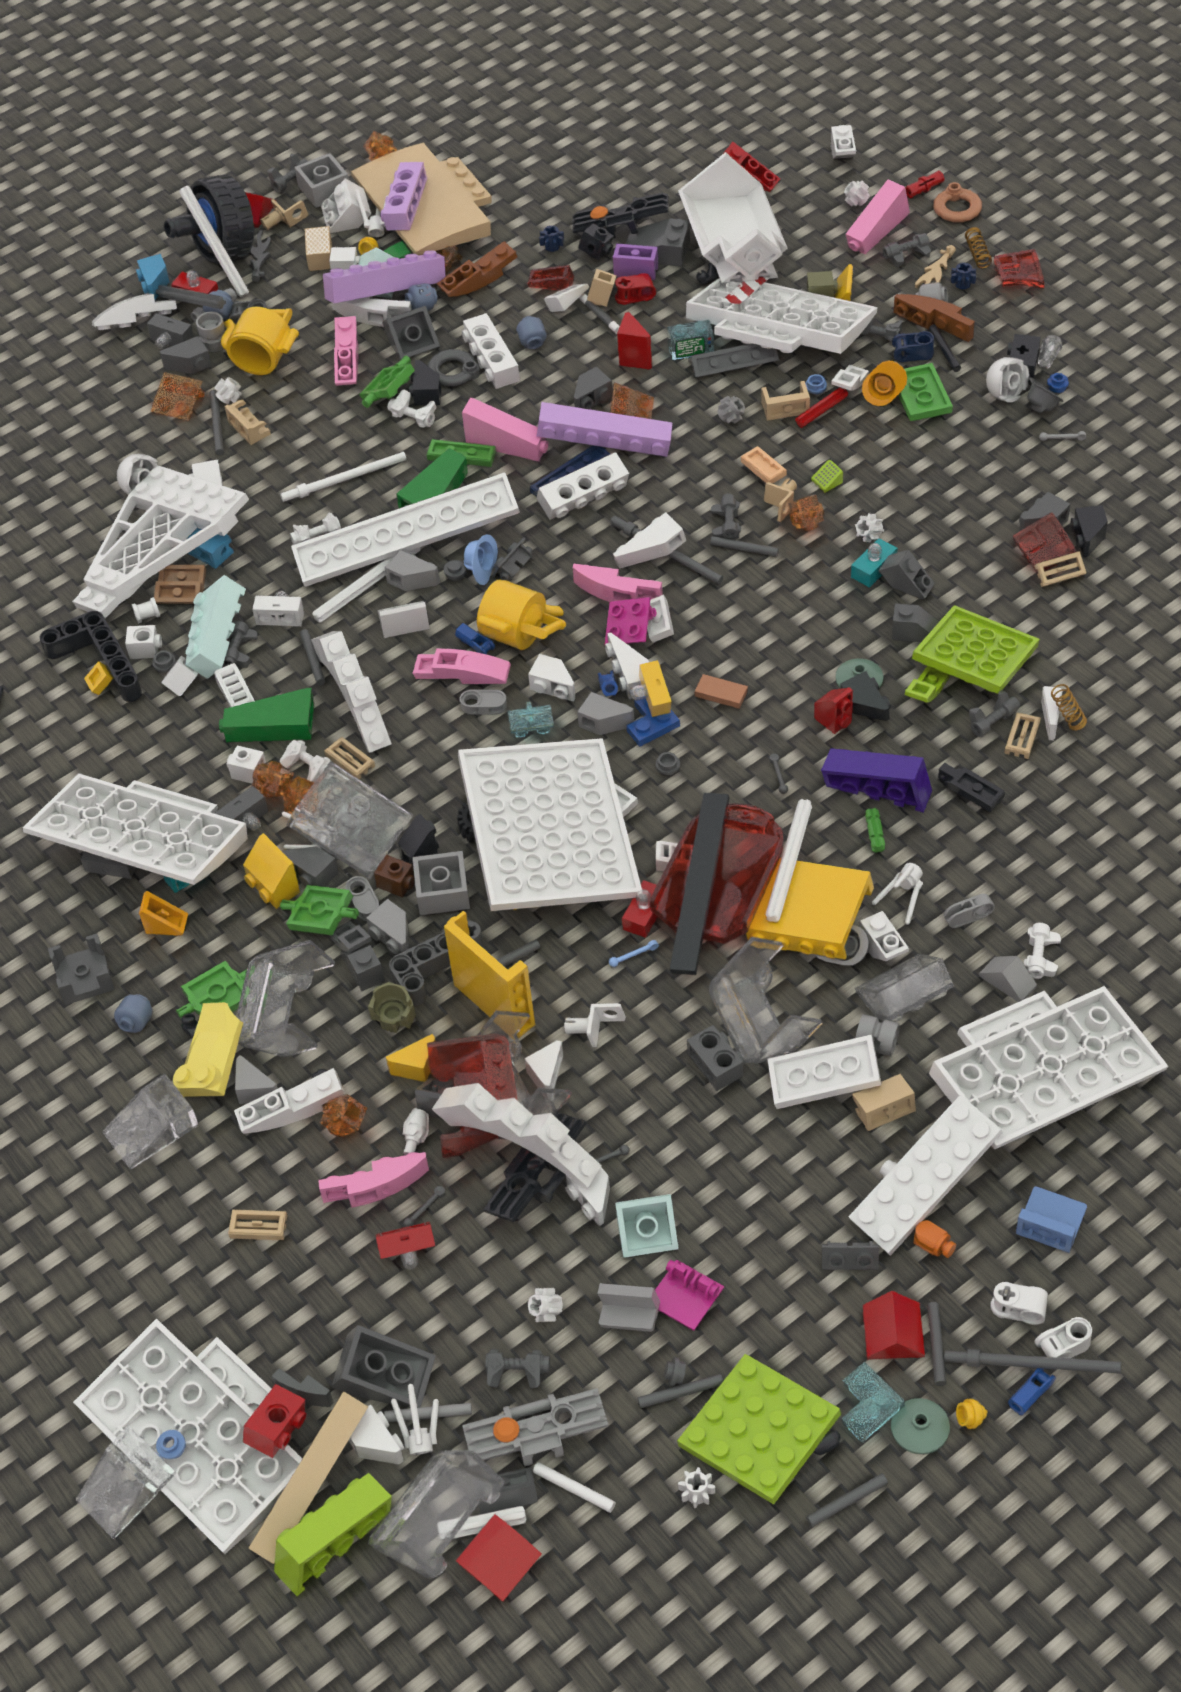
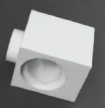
M155 625L127 626L125 645L129 658H154L158 648H162L161 634H157Z

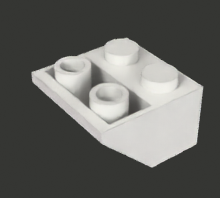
M346 178L341 184L336 186L334 192L329 198L324 200L321 206L326 226H329L330 233L356 229L364 223L355 192L356 189L359 190L367 217L371 214L364 188Z

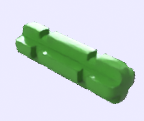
M877 808L867 809L865 817L868 823L867 828L871 849L875 853L883 852L885 850V841L881 820L879 819V810Z

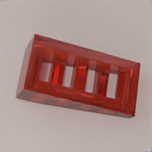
M570 265L532 269L527 285L532 288L563 290L573 285L574 274Z

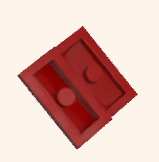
M494 1514L456 1559V1562L503 1602L542 1553L510 1525Z

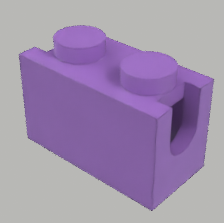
M616 244L613 255L614 275L621 277L647 273L652 280H655V270H658V247Z

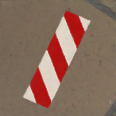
M761 276L758 280L743 281L742 287L736 288L731 292H735L736 295L731 296V294H728L722 302L741 304L770 277Z

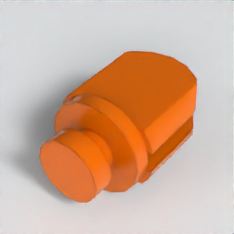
M929 1220L921 1221L916 1226L913 1243L931 1255L939 1257L942 1254L949 1258L957 1245L950 1241L951 1236L947 1231Z

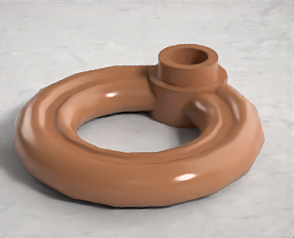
M952 182L947 186L946 190L937 195L933 208L942 219L962 223L970 221L979 215L982 210V201L973 191L962 188L959 183ZM960 199L966 200L970 204L967 210L961 212L951 211L946 207L948 201H958Z

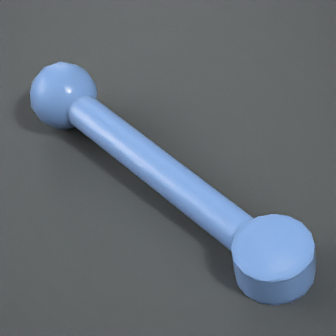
M652 940L648 945L618 958L611 957L609 965L616 967L621 961L647 950L653 951L657 949L659 944L656 940Z

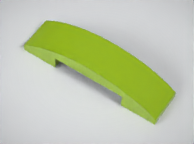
M927 666L918 680L913 679L905 690L904 695L929 703L941 692L951 675Z

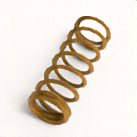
M976 227L970 228L965 233L966 241L978 268H986L992 263L991 255H989L980 229ZM974 232H978V233H979L978 235H976V236L972 237L971 239H969V236H970L972 233H974ZM986 257L989 258V260L985 263L978 262L979 260L985 259ZM990 261V263H989L987 266H985V267H980V266L978 265V264L983 265V264H986V263H988V262Z
M1065 684L1055 686L1051 691V697L1059 707V711L1062 712V716L1065 717V721L1068 722L1069 728L1075 731L1082 729L1086 725L1087 719L1069 687ZM1059 686H1064V687H1066V689H1061V690L1057 691L1056 693H1054V695H1053V691H1054L1057 687H1059ZM1067 691L1065 695L1059 698L1055 697L1058 692ZM1079 717H1082V720L1078 725H1071L1072 722H1075L1079 719Z

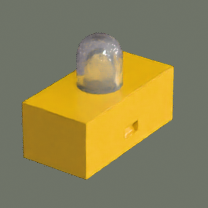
M658 660L640 664L639 678L641 685L630 689V697L633 700L646 698L652 717L671 713V698Z

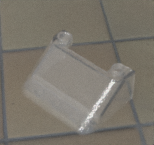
M472 1450L439 1451L419 1472L373 1532L368 1543L374 1549L426 1578L437 1577L447 1566L445 1558L441 1555L480 1502H486L490 1505L498 1499L501 1494L500 1489L505 1481Z

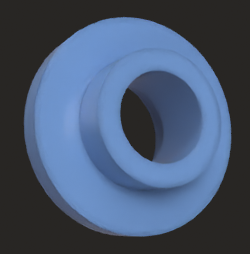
M819 374L809 376L805 382L807 390L811 394L823 393L827 388V382Z
M177 1430L165 1431L159 1436L156 1443L159 1455L168 1460L180 1457L186 1446L184 1436ZM170 1440H174L173 1446L166 1448V1444Z

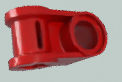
M647 273L621 276L615 280V287L617 288L615 301L619 304L627 305L640 301H649L656 295V288L650 275Z

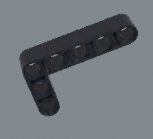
M87 612L48 628L40 634L39 638L45 656L49 659L63 657L92 644L101 662L106 665L112 675V681L122 699L127 702H133L141 697L142 690L137 674L101 612Z

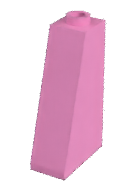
M889 179L885 182L847 231L846 238L850 249L866 254L908 216L910 210L904 186Z
M474 398L469 399L462 411L466 443L496 446V452L539 461L543 453L545 454L548 450L549 442L546 438L537 437L538 427Z

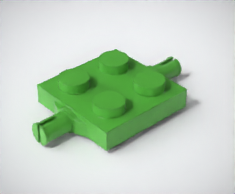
M403 356L392 367L383 368L359 394L363 399L362 404L364 407L369 408L374 401L381 398L390 399L398 393L397 389L410 380L409 376L415 369L411 365V359L408 356Z
M307 885L297 900L283 899L280 903L282 910L292 911L286 924L289 930L333 935L342 918L357 919L359 915L357 908H347L353 895L350 890Z
M224 961L182 985V991L188 998L189 1003L176 1010L178 1016L181 1019L183 1015L193 1012L200 1015L203 1003L224 1002L234 1012L253 1001L252 995L245 987L244 982L257 976L255 969L251 966L245 971L238 973Z

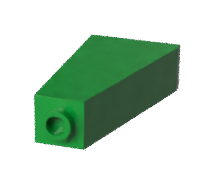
M450 448L446 450L396 494L399 509L458 489L468 474L466 457L462 453Z
M304 688L225 708L224 716L219 720L220 733H224L226 742L311 740L315 705L312 688Z

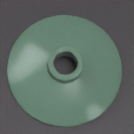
M862 658L851 659L841 664L837 669L836 683L841 689L840 683L866 671L870 678L874 677L880 688L883 683V672L873 661Z
M915 1398L903 1402L896 1408L891 1419V1432L895 1441L906 1451L914 1454H929L937 1451L945 1444L950 1432V1423L947 1414L938 1404L928 1399ZM916 1419H924L926 1423L919 1425L916 1423Z

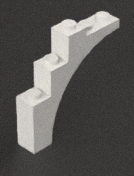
M332 631L311 639L319 661L327 667L339 686L355 719L367 751L370 753L391 745L389 735L375 701L376 696L369 677L363 676L356 655L349 652L342 631Z
M479 1083L446 1088L432 1108L450 1126L480 1129L528 1149L562 1171L582 1188L589 1187L602 1166L568 1135L570 1130L553 1114L533 1115L515 1098L496 1100Z

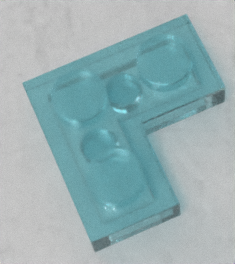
M865 1362L843 1380L844 1386L861 1402L842 1417V1423L862 1443L905 1406V1401Z

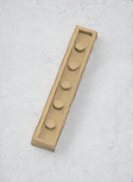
M342 1392L248 1549L272 1564L275 1563L276 1540L285 1529H292L299 1523L366 1412L367 1405L346 1392Z

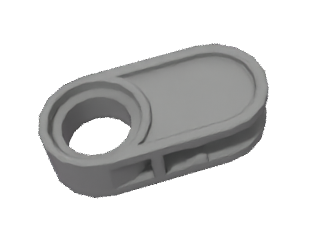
M467 690L460 695L461 710L466 714L496 715L503 713L507 708L506 695L500 690ZM469 699L477 700V703L474 705H467L465 702Z
M355 876L346 882L345 887L353 895L351 904L353 908L358 909V917L367 921L366 917L379 907V901L368 880L362 876ZM358 885L365 888L360 893L351 891L353 887Z
M979 894L951 905L945 910L943 915L951 928H958L987 917L994 911L995 905L988 894Z

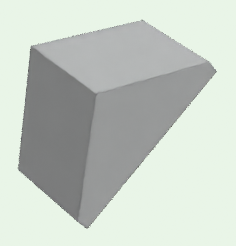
M1018 956L994 957L979 973V977L1017 1002L1026 999L1037 988V983Z
M241 1055L236 1058L235 1091L239 1104L250 1103L278 1089L274 1081Z

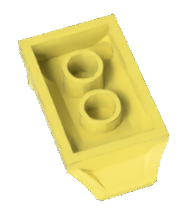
M203 1003L185 1064L180 1066L173 1076V1083L177 1087L176 1093L182 1097L225 1095L243 1022L232 1013L227 1003Z

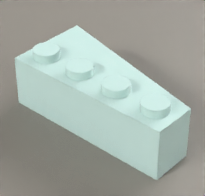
M225 575L204 592L198 593L193 601L195 605L191 616L192 624L188 634L189 643L186 649L185 665L207 679L223 666L230 643L227 639L235 627L232 619L234 614L239 613L241 607L237 602L239 597L244 596L246 591L244 587Z

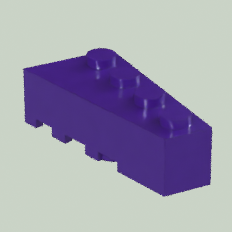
M830 748L821 769L826 787L856 795L860 791L871 799L878 801L880 797L894 801V805L904 807V804L916 806L915 811L923 813L932 793L923 757Z

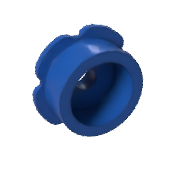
M1062 373L1052 374L1047 379L1049 389L1054 393L1064 392L1069 385L1067 376Z

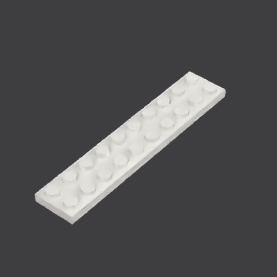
M504 472L292 545L291 547L302 582L306 587L393 557L400 550L408 552L518 514L520 511Z

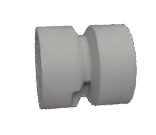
M205 312L198 316L196 319L197 331L208 352H218L224 349L221 345V338L225 332V326L221 314Z
M863 1014L855 1038L872 1035L876 1052L892 1056L899 1035L900 1023L884 1020L881 1023L878 1017Z

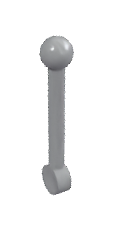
M1080 431L1077 434H1047L1042 432L1039 438L1041 441L1063 438H1078V440L1083 441L1086 439V433L1084 431Z

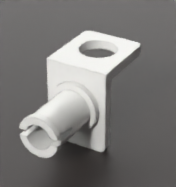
M619 1003L591 1004L588 1018L565 1019V1022H568L564 1023L565 1033H587L591 1046L597 1047L600 1022L625 1021L626 1016ZM605 1010H613V1011L617 1012V1014H616V1015H608V1014L604 1013L603 1011H605Z

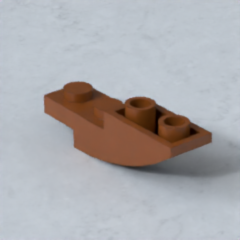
M503 241L475 263L470 260L466 261L439 281L437 286L448 297L460 296L476 291L503 276L502 268L518 257L516 251Z
M896 294L894 296L895 314L928 330L931 325L935 324L938 328L967 342L973 338L975 321L961 315V307L920 295Z

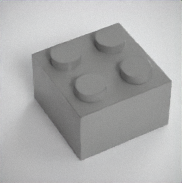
M331 153L295 167L298 187L315 208L322 206L324 200L330 197L336 186L341 184L345 178L349 180L348 173Z
M463 851L413 857L416 896L420 915L470 909Z

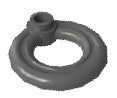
M459 349L441 351L434 355L427 364V366L440 374L441 385L445 387L465 384L469 380L478 378L480 375L479 365L474 357L468 352ZM451 360L464 364L462 372L456 375H445L439 370L441 364Z

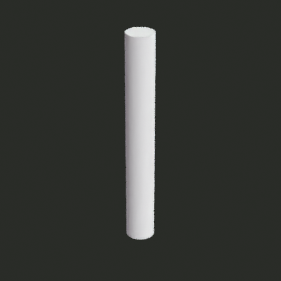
M539 1462L536 1463L533 1469V1473L610 1513L614 1509L615 1501Z

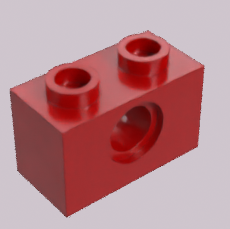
M275 1384L244 1424L243 1443L273 1458L279 1449L284 1450L294 1429H299L303 1425L307 1413H305L306 1399Z

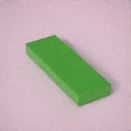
M432 439L427 452V460L435 461L450 448L462 453L466 457L468 465L491 467L496 454V446Z

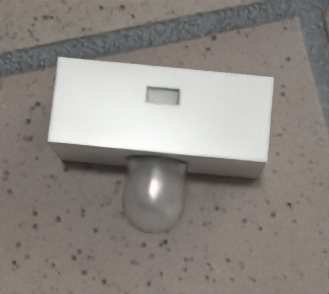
M282 590L278 591L275 596H255L252 610L256 625H302L304 609L301 597H288V594Z

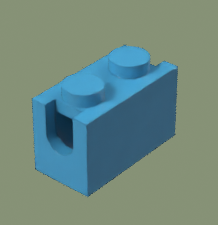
M196 528L188 538L198 533L202 529ZM217 534L188 554L216 569L234 552L229 547V544L232 542L231 538L227 534L225 536Z

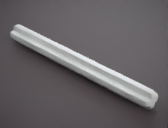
M189 186L181 188L179 192L236 293L239 297L247 295L249 290Z
M419 547L414 550L408 551L407 553L415 555L418 552H420L421 549ZM393 557L382 561L314 610L312 613L314 619L319 623L323 622L386 576L385 566Z
M800 799L795 810L765 914L769 922H778L782 914L812 809L811 801L808 799Z

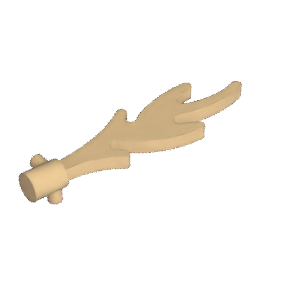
M953 245L947 246L946 250H940V254L944 255L932 265L925 267V274L916 281L915 288H918L923 283L941 282V267L947 270V261L956 251Z

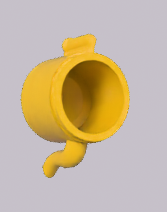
M250 307L243 311L236 325L231 319L225 321L224 326L227 329L222 335L221 345L227 351L231 361L237 367L250 374L266 375L271 373L278 365L283 353L286 354L290 351L295 339L299 336L298 330L290 329L288 325L292 317V309Z
M496 580L489 586L481 600L477 614L479 633L487 638L520 650L527 649L536 637L545 639L548 635L564 629L566 622L557 618L563 616V609L560 606L547 605L542 593L506 580Z

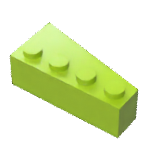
M369 1473L361 1479H354L339 1495H332L321 1508L315 1512L307 1513L299 1524L292 1529L287 1528L280 1533L276 1540L274 1573L298 1596L305 1590V1587L302 1585L312 1575L317 1579L326 1571L324 1567L334 1555L340 1558L348 1551L355 1536L361 1539L390 1513L392 1496Z

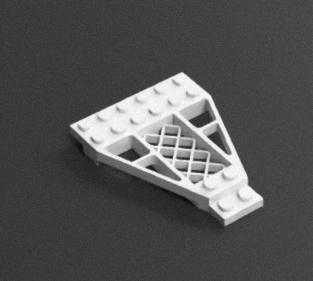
M157 465L128 495L83 579L87 587L72 602L76 608L86 612L99 611L106 618L121 602L131 597L148 578L217 534L225 536L238 522L235 514L249 500L246 493ZM135 506L146 510L135 523L127 522ZM196 528L202 529L198 533L188 538ZM123 530H125L126 532H125V533L123 534V536L117 541V539H118L119 535L121 534V532H122Z

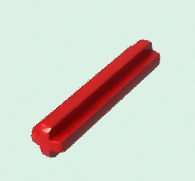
M839 387L799 415L795 422L800 428H803L848 396V392L846 389Z

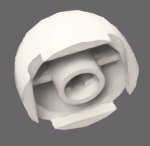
M1003 357L990 366L987 372L986 385L992 396L1005 402L1019 400L1021 396L1017 395L1022 390H1026L1029 380V369L1026 365H1023V360Z
M132 454L123 459L117 470V481L120 488L129 495L136 485L142 482L150 471L157 466V460L145 454Z

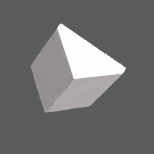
M424 601L378 610L384 638L429 629Z

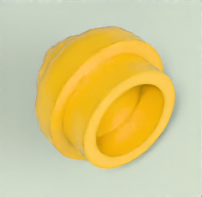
M364 237L358 244V250L361 255L376 247L379 249L377 241L372 237Z
M965 1399L956 1408L958 1423L968 1429H975L981 1425L988 1413L984 1406L975 1399Z

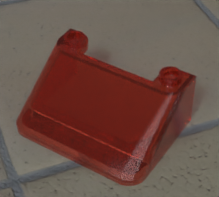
M494 1033L427 1043L429 1068L434 1078L440 1081L453 1079L454 1087L479 1083L496 1100L515 1098L518 1101L509 1043L503 1035ZM460 1126V1132L440 1136L442 1158L459 1156L500 1136L480 1129Z

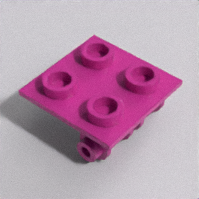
M650 597L609 602L605 644L608 643V633L614 634L626 644L646 642L648 620H652L657 614L656 609L650 606Z
M670 1260L666 1266L667 1274L655 1289L660 1300L658 1311L694 1331L722 1292L724 1286L679 1260L675 1262Z

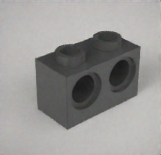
M714 1025L687 1039V1054L716 1091L743 1077V1064L745 1062L738 1050L734 1051L731 1048L727 1036L723 1032H719Z

